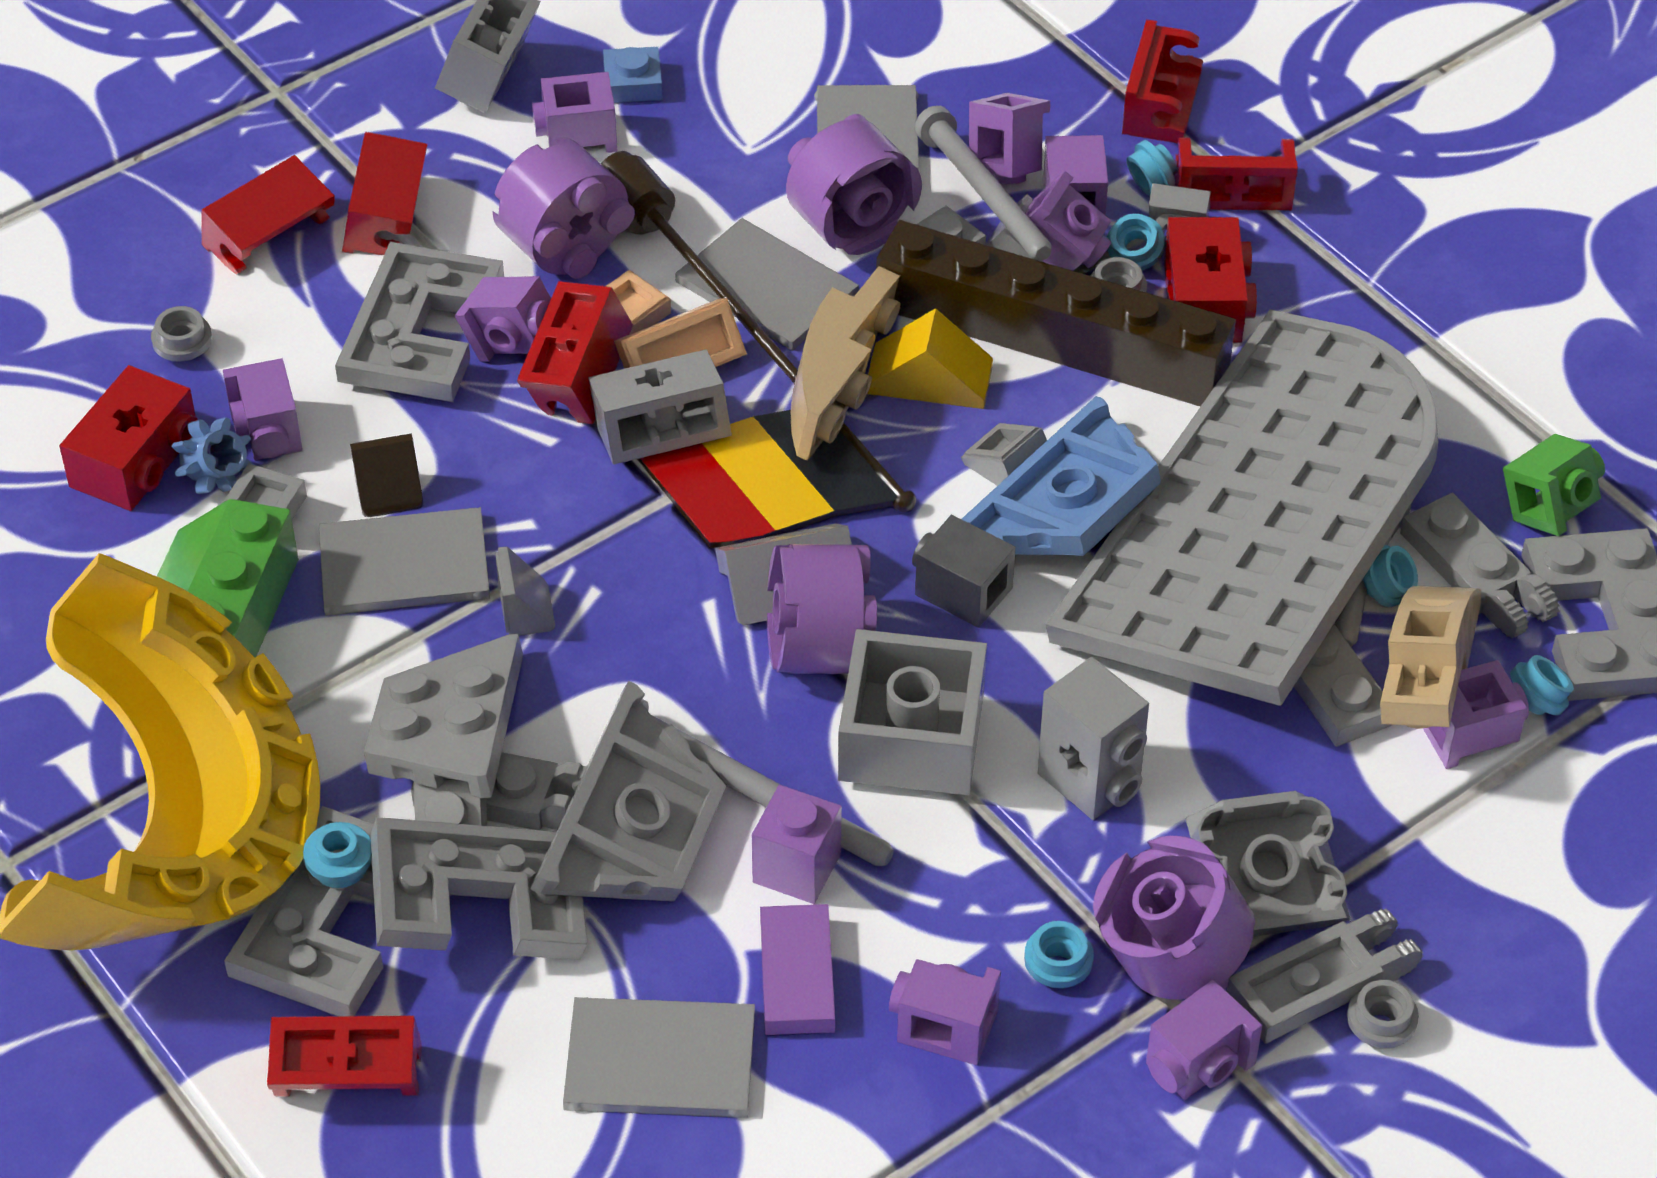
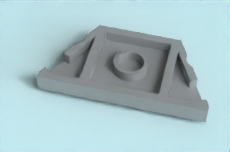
M509 634L384 678L363 750L368 773L391 779L407 778L413 780L416 784L437 789L444 783L443 777L468 782L470 793L473 797H492L523 659L519 634Z
M629 680L616 702L530 890L538 894L675 901L686 883L727 787L706 762L700 761L693 755L689 743L672 724L665 729L662 728L640 703L645 693L638 685Z

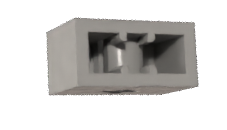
M477 0L452 43L435 89L486 113L522 49L541 1Z
M707 349L588 377L598 431L613 465L732 436L724 384Z
M1091 656L1044 691L1037 774L1093 821L1113 805L1116 807L1125 805L1138 792L1143 780L1141 772L1144 747L1147 742L1146 729L1149 702Z

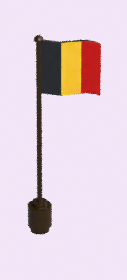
M619 151L605 158L601 164L624 185L628 195V203L634 208L635 215L627 229L639 235L660 230L719 298L728 299L733 315L795 384L798 369L668 223L675 207V195L640 156L632 155L627 151ZM791 410L752 416L731 423L732 436L637 459L709 548H718L781 535L841 515L892 506L899 512H909L916 504L914 492H905L844 422L832 443L822 441L808 461L796 456L791 432Z

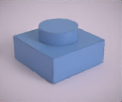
M658 46L603 50L604 72L609 73L614 103L662 100Z

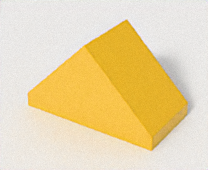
M935 308L875 343L868 375L872 377V381L867 394L984 409L993 368V357Z

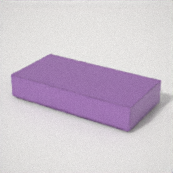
M828 904L761 906L760 927L765 1035L835 1033Z

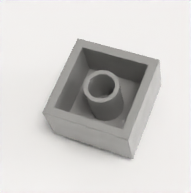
M856 629L838 730V781L970 795L984 697L987 643Z

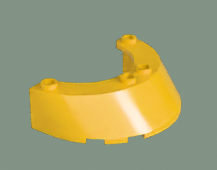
M98 553L52 607L46 635V646L51 659L59 668L75 677L95 693L113 711L130 735L145 770L149 796L148 816L144 832L135 850L129 851L121 848L108 862L106 873L76 881L48 871L41 880L30 879L21 881L6 894L0 911V939L42 949H95L224 921L251 910L276 892L301 864L304 858L303 849L305 842L316 830L320 809V777L312 737L310 733L301 735L298 724L287 704L294 696L265 654L262 653L254 657L240 641L226 630L232 622L205 601L160 577L101 553Z

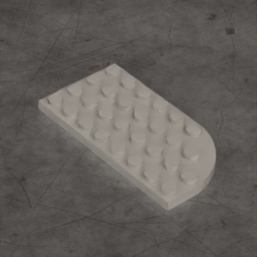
M1270 309L1159 464L1158 469L1161 483L1114 527L1045 624L1049 643L1281 706L1431 474L1437 457L1438 429L1436 408L1424 377L1415 365L1400 351L1368 332L1351 326Z

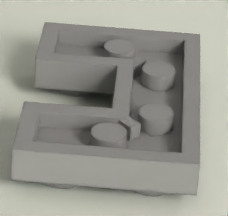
M390 242L335 364L337 382L453 402L470 362L469 343L420 335L430 309L457 313L483 277H504L503 261Z
M1648 528L1525 539L1521 556L1524 565L1532 572L1531 574H1538L1546 582V585L1551 587V590L1555 592L1556 598H1558L1557 601L1598 597L1609 629L1606 631L1560 634L1555 636L1552 648L1555 663L1566 673L1574 686V690L1567 697L1568 701L1657 693V553Z
M324 806L319 810L316 830L330 823L345 822L362 828L371 839L370 833L373 823ZM344 849L335 850V851H332V852H333V853H338V852L344 851ZM303 858L301 864L287 878L283 885L259 905L224 960L228 977L336 1016H355L383 969L381 952L332 935L330 931L353 894L374 901L372 862L365 875L357 883L345 888H331L320 883L309 873Z
M376 817L370 836L377 946L446 951L452 936L449 895L509 899L514 956L581 960L587 947L583 897L538 894L530 890L556 832Z

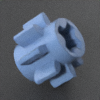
M225 417L215 420L211 428L203 419L188 424V430L192 438L173 443L172 448L180 453L181 467L175 472L176 476L187 475L195 480L197 494L211 492L215 487V483L223 492L230 491L237 481L234 474L243 471L248 463L253 464L246 459L247 452L245 447L251 438L249 435L239 437L236 433L229 431L231 426L230 418ZM211 445L210 454H207L208 446ZM215 457L219 458V459H218V466H215V464H216V458H215Z

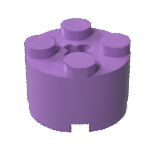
M861 114L850 115L843 121L823 129L813 138L807 137L799 140L788 154V163L791 165L787 177L786 194L790 205L830 247L835 250L836 248L843 249L849 255L865 254L884 245L898 223L897 220L904 213L907 206L914 211L920 200L922 180L917 167L874 124Z
M565 137L553 138L558 143L557 145L543 149L536 144L521 153L506 169L497 184L494 194L500 200L498 214L493 211V220L498 229L542 270L551 274H568L571 278L578 279L588 275L593 270L597 258L611 245L619 233H622L630 226L635 213L634 208L628 203V195L624 185L576 141Z
M789 544L774 546L768 574L767 591L774 592L772 613H767V636L772 668L777 669L776 672H787L789 674L849 673L856 629L876 631L877 626L876 598L874 595H864V583H868L870 577V550L868 545Z
M1163 836L1147 841L1151 848L1133 858H1130L1126 852L1114 861L1098 884L1094 896L1093 910L1095 920L1099 924V929L1105 943L1134 983L1145 992L1166 999H1186L1211 980H1215L1225 990L1229 977L1239 968L1249 951L1253 938L1255 916L1234 881L1212 851L1205 844L1192 838Z

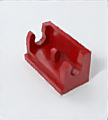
M1146 19L1125 92L1122 134L1178 143V137H1185L1202 74L1203 60L1191 55H1179L1173 51L1172 47L1182 45L1187 48H1197L1200 38L1196 34L1188 30L1158 26L1157 21Z
M365 131L348 208L342 252L353 254L354 250L385 255L390 242L400 244L402 242L394 239H383L377 235V232L388 231L393 234L410 235L427 143Z
M1178 137L1179 154L1175 155V162L1178 168V172L1175 174L1176 187L1210 191L1211 210L1292 211L1298 171L1293 139H1281L1282 156L1278 157L1192 155L1190 138Z
M293 155L201 209L202 246L208 252L211 251L234 274H238L247 268L242 260L251 256L253 249L308 216L317 224H322L330 219L326 210L334 206L335 195L296 155Z
M558 281L517 378L520 387L527 388L537 406L546 414L553 416L557 402H560L569 408V413L578 423H594L596 416L588 377L615 371L620 356L614 341L630 335L633 324L613 288Z
M415 1016L271 1017L267 1087L269 1090H272L275 1097H290L292 1089L401 1088L403 1096H418L419 1084L416 1077V1062H421L422 1042Z

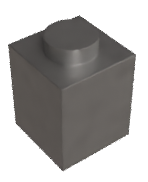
M951 514L934 534L931 532L925 534L914 551L912 564L916 567L915 595L979 628L1013 589L1016 547Z

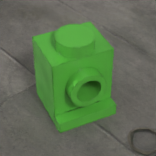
M1553 434L1504 466L1503 472L1513 521L1556 536L1566 532V522L1601 499L1598 479L1605 473V464L1600 454L1590 444L1559 434Z

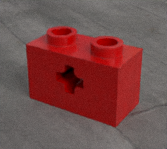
M1168 217L1164 251L1167 299L1236 319L1233 343H1242L1245 319H1255L1257 290L1255 283H1246L1245 277H1250L1252 246L1250 241H1241L1239 217Z
M128 365L59 445L69 487L132 511L147 492L153 491L159 485L164 471L178 456L179 452L172 448L173 443L192 438L188 430V424L198 419L195 414L191 388Z

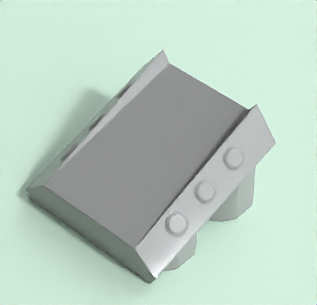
M1298 791L1222 800L1185 818L1190 838L1205 844L1212 851L1253 911L1255 916L1253 937L1328 927L1350 920L1345 902L1347 889L1344 875L1335 866L1328 843L1334 830L1331 811L1322 801L1314 797H1308Z

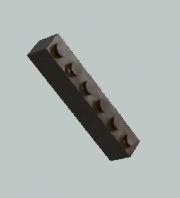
M903 220L898 221L877 256L876 269L880 266L900 275L894 300L900 302L899 316L916 320L936 308L969 337L1200 407L1230 366L1236 319Z

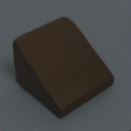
M412 433L350 444L356 488L364 517L414 510L423 506Z

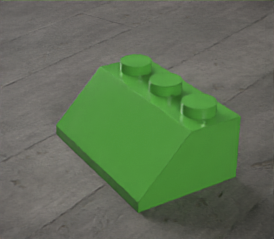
M228 499L177 531L157 574V577L185 589L227 617L232 623L226 630L240 641L254 657L257 656L299 560L290 509Z

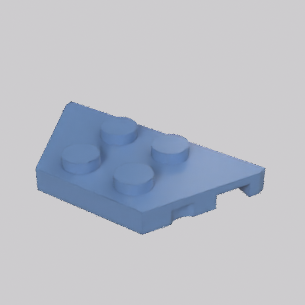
M1095 396L971 509L962 520L1015 546V555L1084 556L1161 483L1158 464L1145 448L1136 445L1134 435L1124 423L1117 425L1112 419L1107 402L1103 398Z

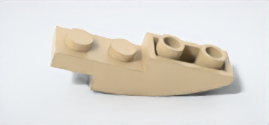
M878 266L854 297L832 287L820 304L808 330L792 394L790 411L791 432L796 456L808 461L822 441L832 443L843 425L847 409L851 407L857 410L863 403L872 381V377L865 374L875 337L878 332L886 335L890 331L900 310V302L894 300L900 275Z
M1412 586L1404 594L1388 640L1389 667L1380 701L1381 724L1406 725L1415 729H1424L1431 726H1450L1461 670L1467 669L1481 605V589Z

